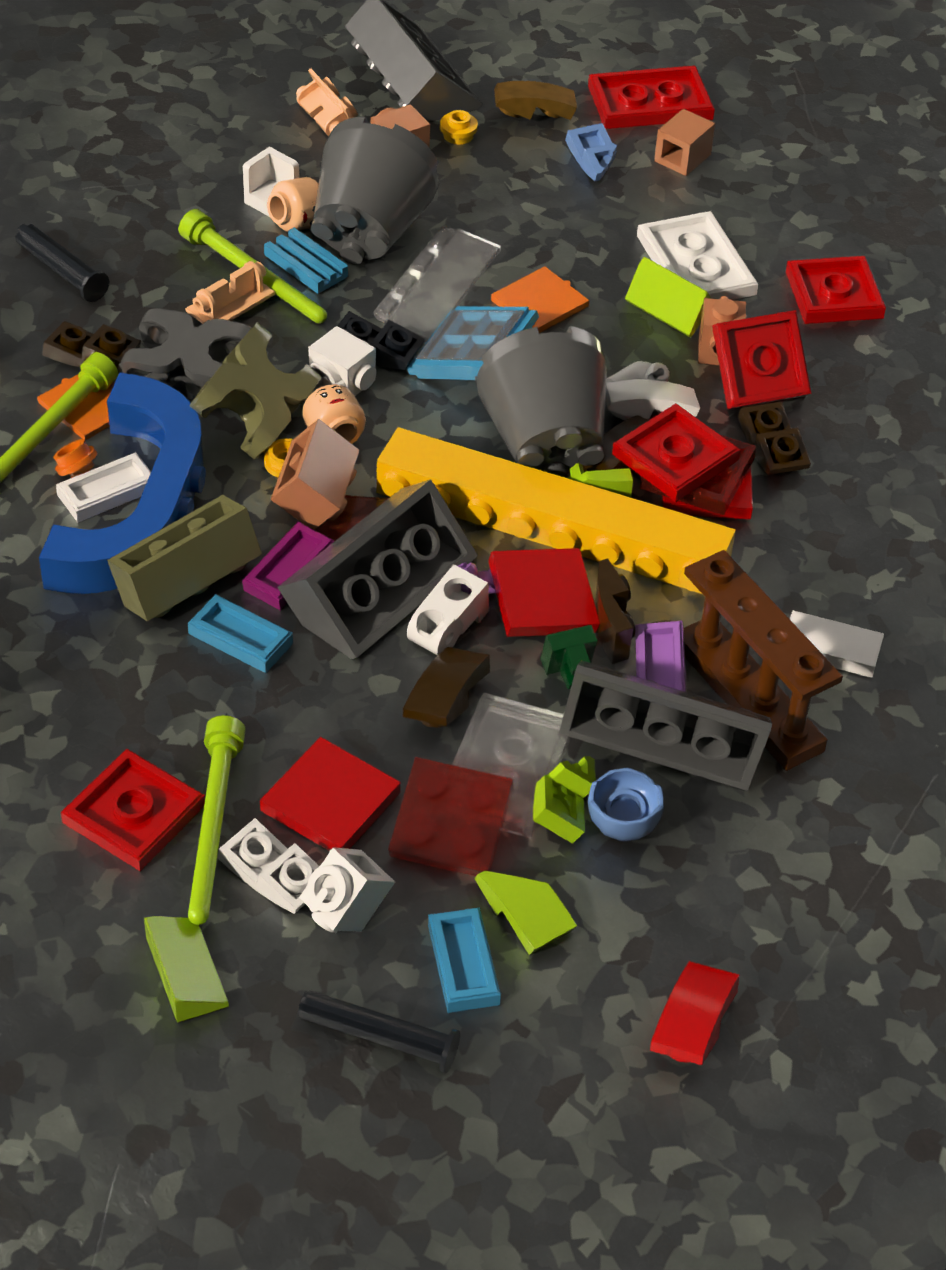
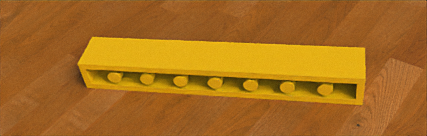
M397 427L377 459L376 493L391 497L402 488L431 479L456 518L556 549L580 548L582 557L598 562L608 558L614 567L700 594L702 593L684 574L685 567L722 550H725L730 556L732 555L736 529Z

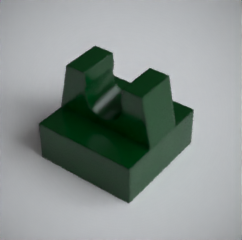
M592 625L546 635L540 658L545 673L549 675L560 672L568 689H571L578 663L581 660L589 663L592 662L598 641Z

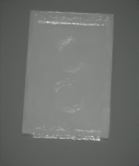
M483 692L436 800V812L532 839L537 823L533 821L536 783L562 762L571 739L567 735L559 734L564 714Z

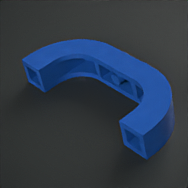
M119 372L107 400L110 433L147 440L160 448L159 454L136 509L122 522L107 528L94 530L53 524L39 556L43 588L45 590L72 594H91L118 589L107 560L193 512L194 495L203 491L206 477V469L203 467L201 423L197 412L189 406L190 401L176 389L152 378Z

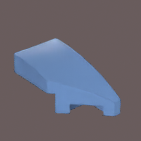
M603 123L567 131L565 141L576 161L592 180H601L615 159L617 145L612 143Z

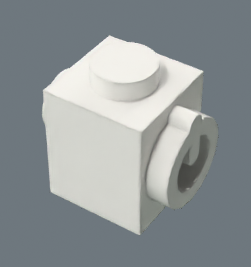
M334 327L309 346V366L322 376L315 387L316 389L325 385L338 384L348 388L356 396L362 390H367L375 381L377 373L375 368L376 348L340 327Z
M333 847L321 866L311 874L308 884L299 898L313 912L311 915L313 920L325 930L332 933H337L338 931L362 932L395 881L362 850Z

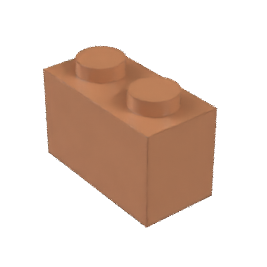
M318 418L291 441L271 500L313 530L327 519L334 521L343 512L347 504L344 496L347 487L352 483L357 473L354 466L359 449Z

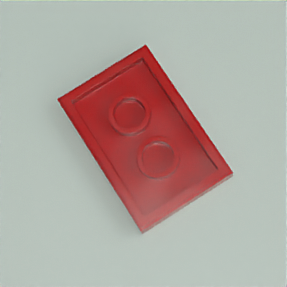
M695 65L590 74L588 78V87L605 129L665 124L682 109L688 110L707 120H713L715 108Z

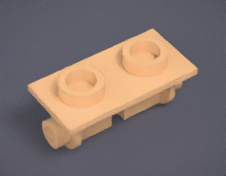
M310 69L308 71L313 81L308 85L298 88L296 92L297 103L314 118L315 122L329 136L337 124L346 119L357 117L358 113L347 97L338 98L340 94L328 77L321 80Z
M249 261L242 268L230 274V283L223 278L211 286L197 291L196 297L193 298V304L185 308V310L202 324L212 319L232 321L274 296L275 291L263 283V277L266 276L264 265L259 261L255 263Z

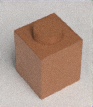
M682 109L658 129L654 161L687 176L711 155L715 123Z

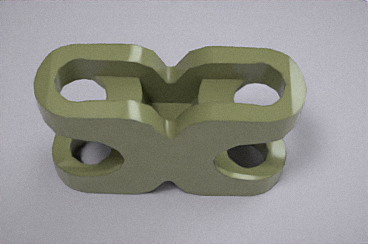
M258 322L227 355L222 365L203 385L189 405L203 418H207L217 408H228L237 413L245 422L247 431L240 447L254 460H257L289 424L291 414L297 409L299 404H302L308 398L322 377L308 364H305L295 374L284 373L275 368L268 359L266 351L272 334Z

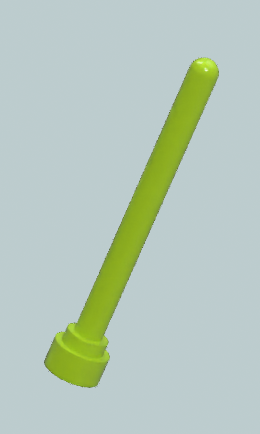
M192 209L181 219L178 227L179 234L191 244H207L238 268H242L249 261L257 262V260L217 233L213 220L201 210ZM265 267L266 276L263 277V283L274 290L277 296L313 322L321 324L326 321L327 312L324 308Z
M99 352L92 353L80 366L79 380L0 457V483L91 392L106 390L117 379L119 375L117 367L107 356Z
M221 715L213 717L206 725L204 745L212 757L188 909V918L194 925H202L209 918L231 759L236 757L244 745L245 725L239 719L232 716Z

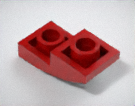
M689 961L677 980L663 1009L651 1040L650 1051L670 1056L678 1062H691L703 1065L719 1038L721 1019L738 993L740 975Z

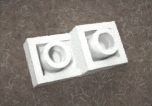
M645 379L620 380L606 383L605 400L607 408L613 415L622 420H627L637 415L649 420L654 409L660 414L675 403L695 417L700 410L694 389L680 384Z
M256 818L221 846L217 856L228 869L246 884L293 914L305 905L299 897L306 888L311 874L320 867L295 843L287 848Z

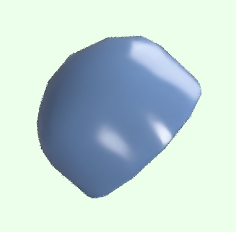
M626 767L609 770L591 784L588 797L591 820L608 837L619 841L640 840L650 834L661 820L664 811L663 788L655 784L647 774Z

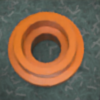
M84 439L75 440L55 453L53 456L57 463L55 470L59 476L70 475L73 478L90 471L94 467L92 460H94L98 453L94 446H88Z

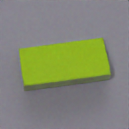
M643 257L637 267L625 300L691 338L701 324L704 298L711 299V297L704 289L652 260Z
M150 916L144 918L146 939L177 1023L229 1007L228 999L199 925H194L190 922L189 918Z

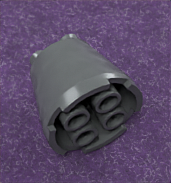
M354 117L340 122L331 131L323 149L314 217L311 225L312 233L339 251L342 259L351 264H361L363 259H376L383 256L434 199L440 185L436 170L439 162L436 156L419 137L397 124L394 125L392 130L384 126L368 123L366 117Z
M570 326L566 332L539 334L538 327H534L505 337L491 346L482 355L483 365L475 377L478 394L516 463L566 478L567 474L570 473V468L578 462L582 465L590 466L602 461L604 458L607 364L602 345L593 334Z

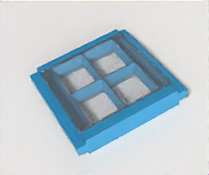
M457 306L447 314L407 367L409 375H416L418 379L475 380L483 365L482 355L491 346L505 337L532 328L539 318L537 310H529V307Z

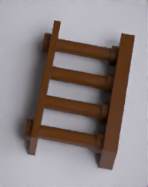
M725 550L686 566L684 574L705 596L702 619L684 627L685 658L726 704L770 717L772 728L765 748L785 771L824 753L828 739L807 718L810 702L813 696L841 683L843 675ZM721 615L733 627L732 634L720 622ZM750 646L763 659L761 666L749 654ZM779 678L792 691L791 699L778 686Z

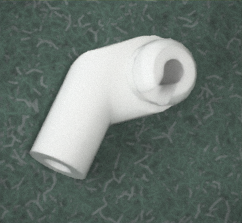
M637 361L606 378V383L632 379L667 382L670 375L668 368L662 363L656 362L652 364Z

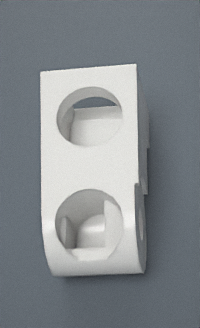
M453 564L413 614L407 628V638L437 656L445 648H453L459 635L463 634L474 621L480 623L490 611L488 582ZM461 584L468 586L472 591L471 594L461 591Z

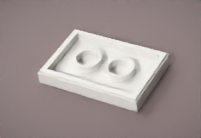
M711 211L638 225L637 237L651 260L709 293L711 299H720L722 296H727L730 300L757 295L758 283Z

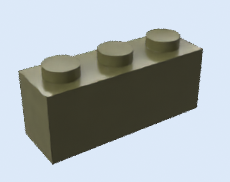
M221 495L108 559L107 562L124 607L144 620L149 621L152 618L164 616L171 610V607L188 597L205 592L212 583L222 577L244 569L248 562L262 555L247 508Z

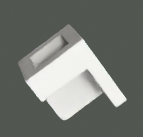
M270 146L245 162L243 165L244 203L270 217L267 202L273 187L280 181L299 178L298 162Z

